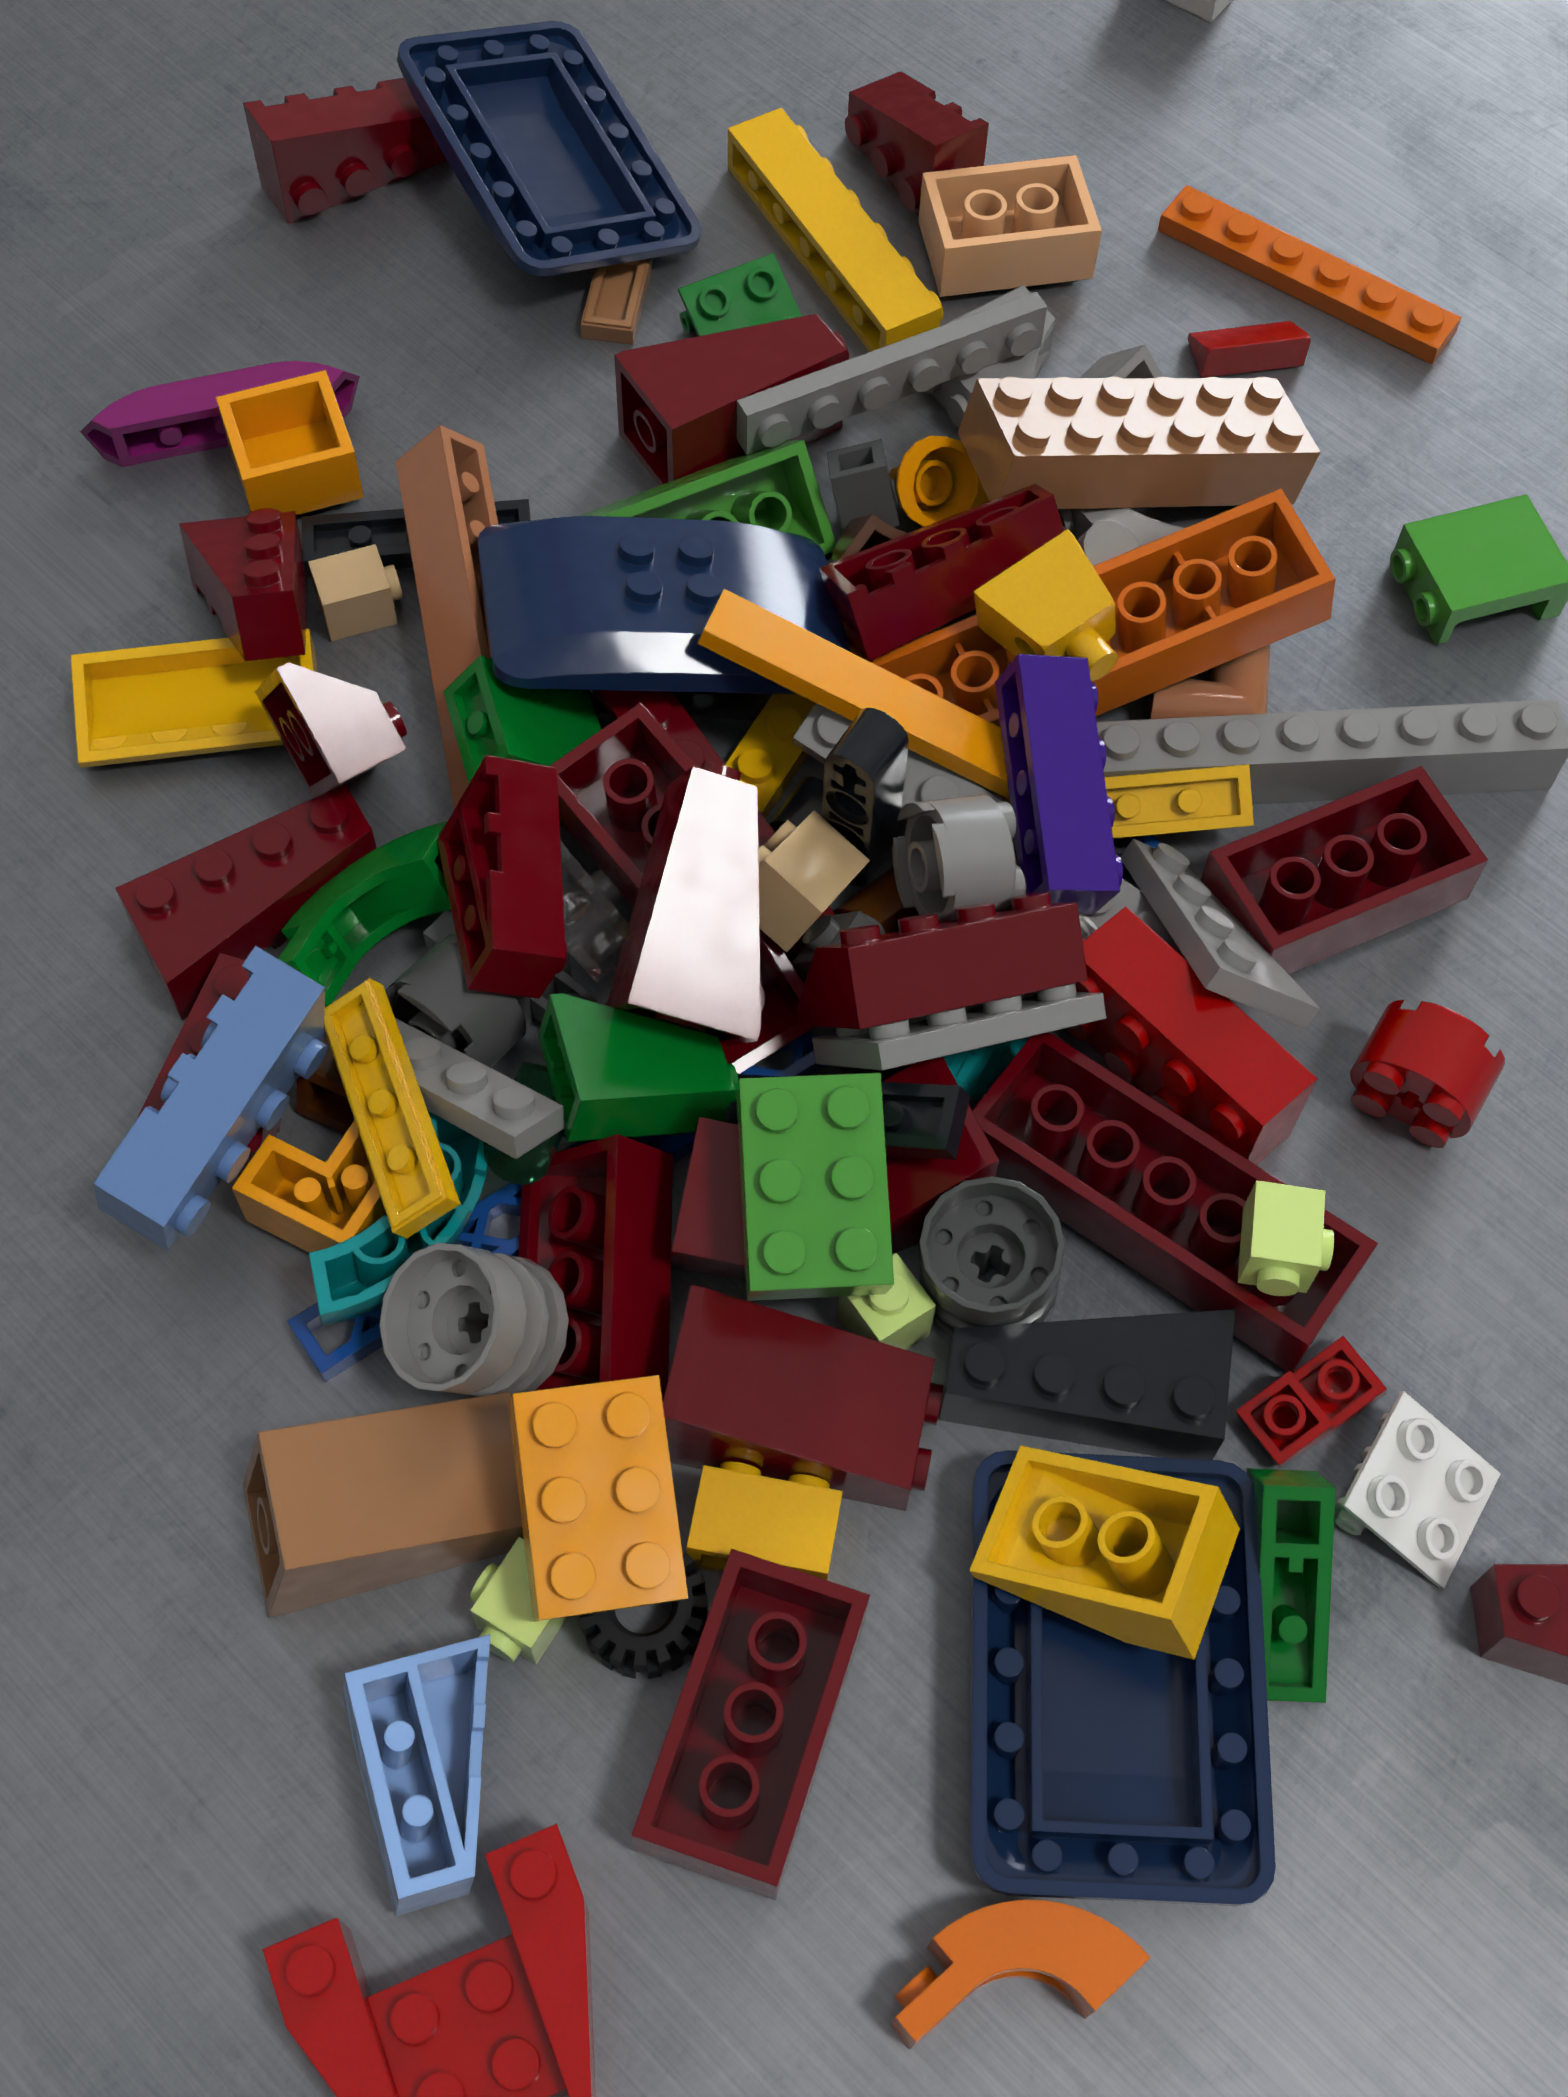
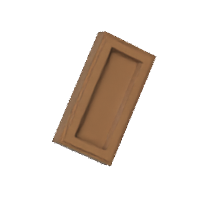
M652 258L595 268L580 324L581 338L634 345L652 272Z

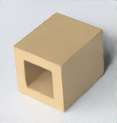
M376 544L308 561L317 600L331 641L398 624L394 601L403 598L401 585L395 566L383 567Z

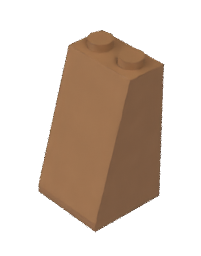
M510 1392L258 1432L244 1478L243 1489L268 1618L506 1554L510 1551L518 1537L524 1540L508 1402L511 1398Z

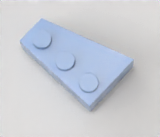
M490 1634L344 1673L343 1701L395 1917L468 1895L470 1892L476 1867Z

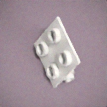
M1400 1391L1389 1413L1382 1415L1379 1421L1381 1428L1372 1446L1364 1449L1362 1453L1363 1463L1355 1466L1353 1470L1355 1478L1345 1497L1339 1498L1335 1504V1509L1339 1513L1335 1522L1342 1530L1353 1535H1361L1363 1529L1368 1528L1439 1589H1444L1501 1473L1405 1391Z

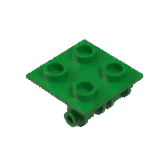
M774 253L678 288V293L686 308V311L680 313L683 329L686 333L695 331L698 336L802 316Z

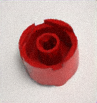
M1404 1000L1393 1001L1385 1008L1350 1071L1351 1082L1355 1087L1351 1101L1365 1114L1377 1118H1383L1388 1114L1410 1126V1134L1420 1143L1429 1147L1443 1148L1449 1138L1462 1137L1470 1131L1504 1068L1505 1057L1500 1049L1495 1057L1484 1046L1489 1035L1465 1016L1431 1002L1421 1001L1417 1010L1400 1009Z

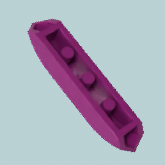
M284 361L144 388L128 394L103 409L80 432L105 460L120 467H126L229 446L216 397L324 370L327 372L344 419L352 410L360 376L314 362Z

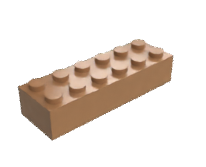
M1268 377L977 378L958 430L961 442L989 501L1037 484L1054 494L1058 509L1236 506L1281 488L1289 502L1294 504L1321 453L1278 379Z

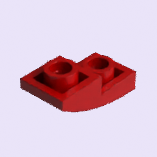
M1342 1336L1292 1373L1289 1370L1238 1408L1236 1414L1280 1468L1367 1409L1386 1394L1387 1388L1346 1338Z

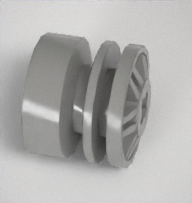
M436 1243L414 1252L396 1270L383 1297L379 1327L384 1353L396 1374L415 1388L474 1396L510 1392L512 1396L514 1393L535 1391L554 1372L565 1349L569 1318L563 1291L551 1273L534 1261L522 1257H513L508 1254L491 1253L488 1250L460 1244Z

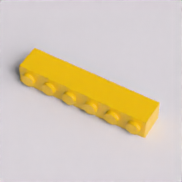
M782 107L728 128V170L869 352L940 327L944 313L937 294L931 290L928 291L916 276L908 258L900 256L888 241L883 227L871 220L861 207L855 192L851 189L847 190L835 175L830 161L826 157L819 155L809 142L805 130L800 125H795Z

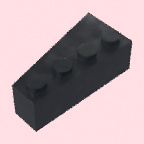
M1236 1309L955 1328L947 1360L939 1420L1162 1458L1213 1460L1225 1439Z

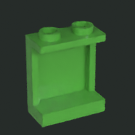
M1527 494L1406 523L1403 525L1396 546L1390 555V568L1394 579L1398 583L1403 584L1413 603L1418 623L1427 628L1436 645L1448 642L1454 627L1460 622L1526 605H1531L1537 618L1541 621L1560 616L1568 600V563Z

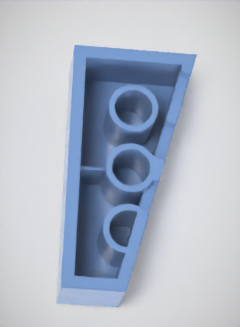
M256 945L242 965L243 969L248 971L249 980L239 995L233 1001L222 994L208 1014L207 1019L211 1023L203 1036L202 1049L198 1055L182 1053L168 1073V1078L161 1091V1100L165 1103L160 1111L152 1106L144 1108L93 1183L98 1209L167 1251L180 1234L189 1237L197 1230L210 1208V1201L207 1198L221 1180L230 1183L240 1173L250 1155L251 1149L247 1145L261 1127L268 1131L275 1126L289 1103L290 1097L286 1095L299 1076L309 1079L318 1069L327 1053L328 1046L324 1044L325 987Z

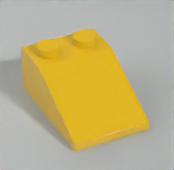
M1020 1445L969 1571L974 1578L1125 1643L1195 1660L1240 1528L1218 1486Z

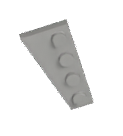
M1132 839L1120 859L1205 989L1307 1029L1321 1010L1320 1007L1188 867L1190 864L1189 860L1181 852L1167 844L1159 843L1154 848Z

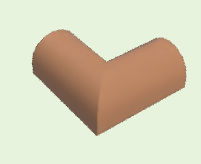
M1270 644L1209 669L1208 681L1185 679L1149 694L1147 719L1266 714Z

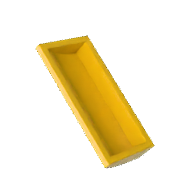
M306 629L305 655L244 661L229 638L71 655L77 758L80 768L284 745L255 691L276 668L288 662L318 672L316 650L310 630Z

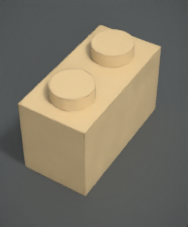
M815 810L798 827L787 820L768 842L758 849L759 928L785 952L790 950L870 861Z

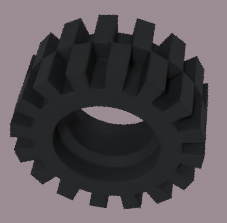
M686 1552L683 1553L688 1599L671 1602L672 1608L669 1618L656 1631L645 1634L629 1631L619 1622L615 1610L579 1615L586 1644L592 1654L597 1653L600 1656L601 1663L611 1671L614 1666L622 1669L623 1676L636 1679V1672H647L648 1679L661 1677L660 1670L670 1666L672 1672L683 1666V1658L688 1653L692 1656L694 1655L707 1620L708 1599L701 1571L696 1572L694 1560Z

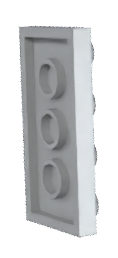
M1075 983L865 1029L836 1028V1033L812 1038L816 1064L886 1070L1106 1019L1103 993L1076 992Z

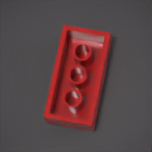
M1126 906L1083 940L1088 980L1075 983L1076 992L1103 993L1106 1019L1065 1028L1071 1036L1080 1041H1087L1104 1057L1105 1063L1112 1073L1128 1083L1131 1082L1146 1095L1256 1165L1290 1136L1318 1079L1229 998L1205 989L1189 963Z

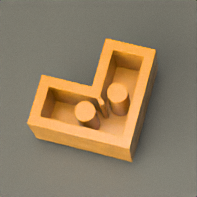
M355 1120L326 1162L268 1134L232 1186V1191L246 1221L309 1253L342 1243L370 1227L383 1215L387 1216Z

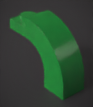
M447 821L400 836L358 859L316 891L296 911L281 930L289 940V943L278 959L325 987V1008L333 1003L361 958L381 939L415 919L451 909L437 842Z

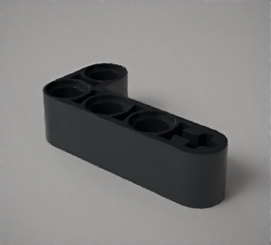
M868 707L862 709L827 756L824 763V781L810 776L802 778L769 824L774 832L787 820L798 827L815 810L870 860L849 883L851 886L861 887L866 884L892 847L893 838L898 837L900 821H897L902 807L909 746L908 735L904 728L893 717L881 710Z

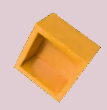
M326 370L216 397L227 441L250 512L263 508H273L280 512L295 511L296 515L364 498L355 451Z

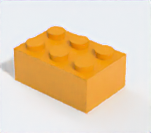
M659 1375L512 1394L508 1402L533 1622L688 1599Z

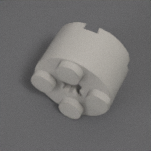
M978 794L913 802L902 807L897 821L907 820L905 836L893 838L892 851L895 881L904 908L916 907L919 915L938 914V921L942 923L956 920L955 908L973 904L994 903L995 912L1010 909L1011 897L1025 894V878L1020 867L1015 864L1012 841L1016 832V817L1012 806L1008 802H995L988 795Z

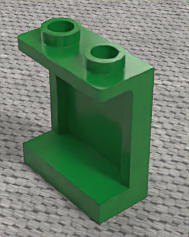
M481 655L443 691L468 783L472 780L485 755L550 766L601 730L589 692L573 689H526L510 686L494 675L490 658Z

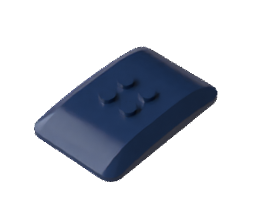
M546 21L418 36L405 39L400 44L397 63L422 116L475 208L518 268L536 276H551L684 253L693 250L698 245L702 233V227L698 218L586 38L577 28L561 21Z
M572 516L494 524L484 528L479 533L477 555L491 668L499 680L513 687L526 689L797 694L697 644L724 589L851 652L842 618L820 573L819 568L827 565L824 552L816 542L801 535L740 522L612 516Z
M1018 1451L995 1452L985 1458L976 1470L972 1488L971 1565ZM1060 1453L1218 1486L1240 1531L1195 1660L1125 1643L974 1578L971 1574L970 1857L972 1868L982 1884L993 1892L1008 1896L1232 1907L1250 1905L1267 1893L1274 1881L1276 1867L1262 1587L1259 1576L1254 1483L1244 1470L1233 1463L1221 1460Z

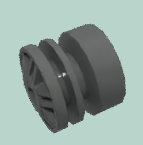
M990 1176L963 1181L939 1197L925 1216L919 1242V1282L936 1305L933 1320L940 1330L953 1337L955 1328L1045 1322L1055 1307L1065 1242L1060 1220L1042 1195L1019 1181ZM989 1268L999 1270L1000 1275L995 1274L991 1278L990 1283L979 1279V1275H985Z

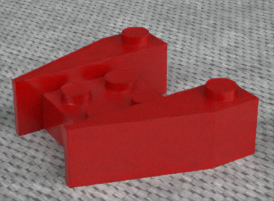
M557 1824L485 1854L512 1931L511 1935L371 1995L351 1930L338 1917L262 1949L285 2026L336 2097H563L568 2094L569 2097H596L589 1910Z

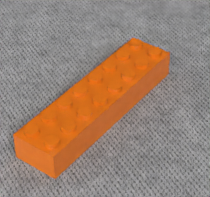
M1282 488L1093 566L1111 594L1115 604L1116 632L1106 642L1118 655L1115 666L1105 676L1091 681L1095 683L1098 691V705L1095 714L1098 716L1331 619L1336 579ZM976 615L906 643L869 661L1001 728L995 681L1014 660L1015 656L978 626Z

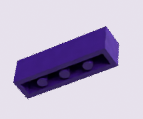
M1018 654L995 681L1010 804L1016 817L1015 843L1018 866L1024 874L1026 883L1025 894L1050 892L1051 903L1077 902L1079 914H1095L1120 892L1123 879V866L1120 857L1115 855L1112 834L1115 816L1114 804L1112 799L1107 796L1103 771L1106 764V747L1103 740L1099 739L1095 714L1098 705L1097 687L1090 679L1088 658Z

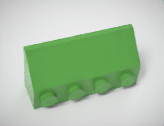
M787 440L776 447H768L749 455L743 454L579 515L740 522L807 537L821 547L824 555L833 552L836 547L834 535L804 440Z

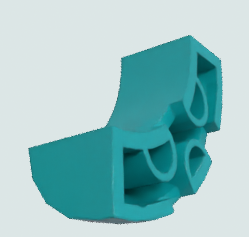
M428 1111L461 1204L409 1238L394 1234L388 1217L383 1215L374 1224L356 1236L329 1248L310 1252V1263L323 1327L350 1320L382 1306L383 1297L396 1270L414 1252L436 1243L455 1244L466 1228L481 1195L488 1172L491 1145Z

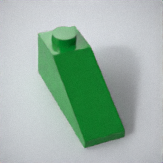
M1247 1468L1246 1473L1254 1483L1259 1576L1262 1587L1267 1700L1326 1703L1336 1488L1316 1471Z

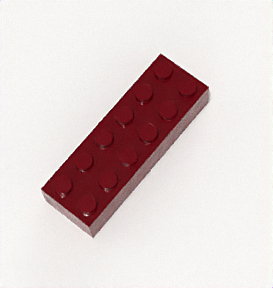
M1050 1032L1031 1036L972 1110L999 1160L995 1177L1019 1181L1042 1195L1060 1221L1195 1311L1236 1309L1233 1336L1287 1372L1290 1370L1293 1373L1378 1245L1376 1241L1325 1209L1324 1229L1333 1230L1334 1232L1333 1256L1328 1271L1319 1270L1307 1293L1298 1292L1290 1296H1273L1261 1292L1255 1285L1238 1283L1243 1207L1256 1180L1278 1184L1285 1183Z

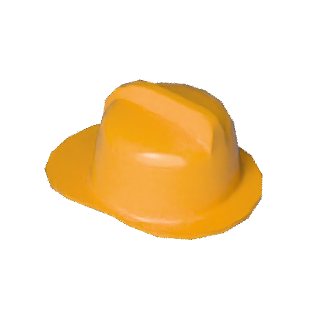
M930 435L916 441L904 454L899 466L892 468L890 471V478L895 480L894 488L900 506L909 519L923 527L989 502L962 442L953 438Z

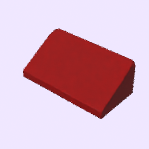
M1292 321L1189 333L1187 338L1201 378L1304 366L1311 342L1309 334Z

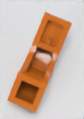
M1015 1900L989 1905L957 1919L931 1939L927 1948L945 1971L940 1976H937L928 1965L903 1987L894 1997L903 2010L895 2016L890 2025L911 2050L971 1993L983 1985L1006 1978L1031 1979L1050 1986L1067 1998L1086 2019L1151 1957L1121 1929L1102 1917L1078 1907L1047 1900Z

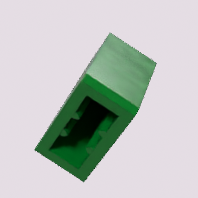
M564 993L550 994L538 1038L556 1102L563 1106L564 1132L567 1142L597 1140L616 1134L624 1137L696 1132L699 1117L724 1121L730 1104L736 1101L739 1080L735 1066L726 1061L719 1037Z

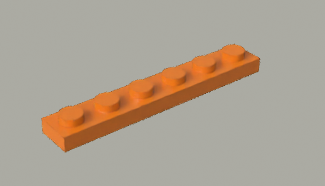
M1189 185L1182 189L1161 214L1158 231L1427 363L1433 364L1457 332L1461 316Z

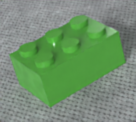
M881 1073L740 1078L736 1100L747 1301L886 1294L894 1285Z

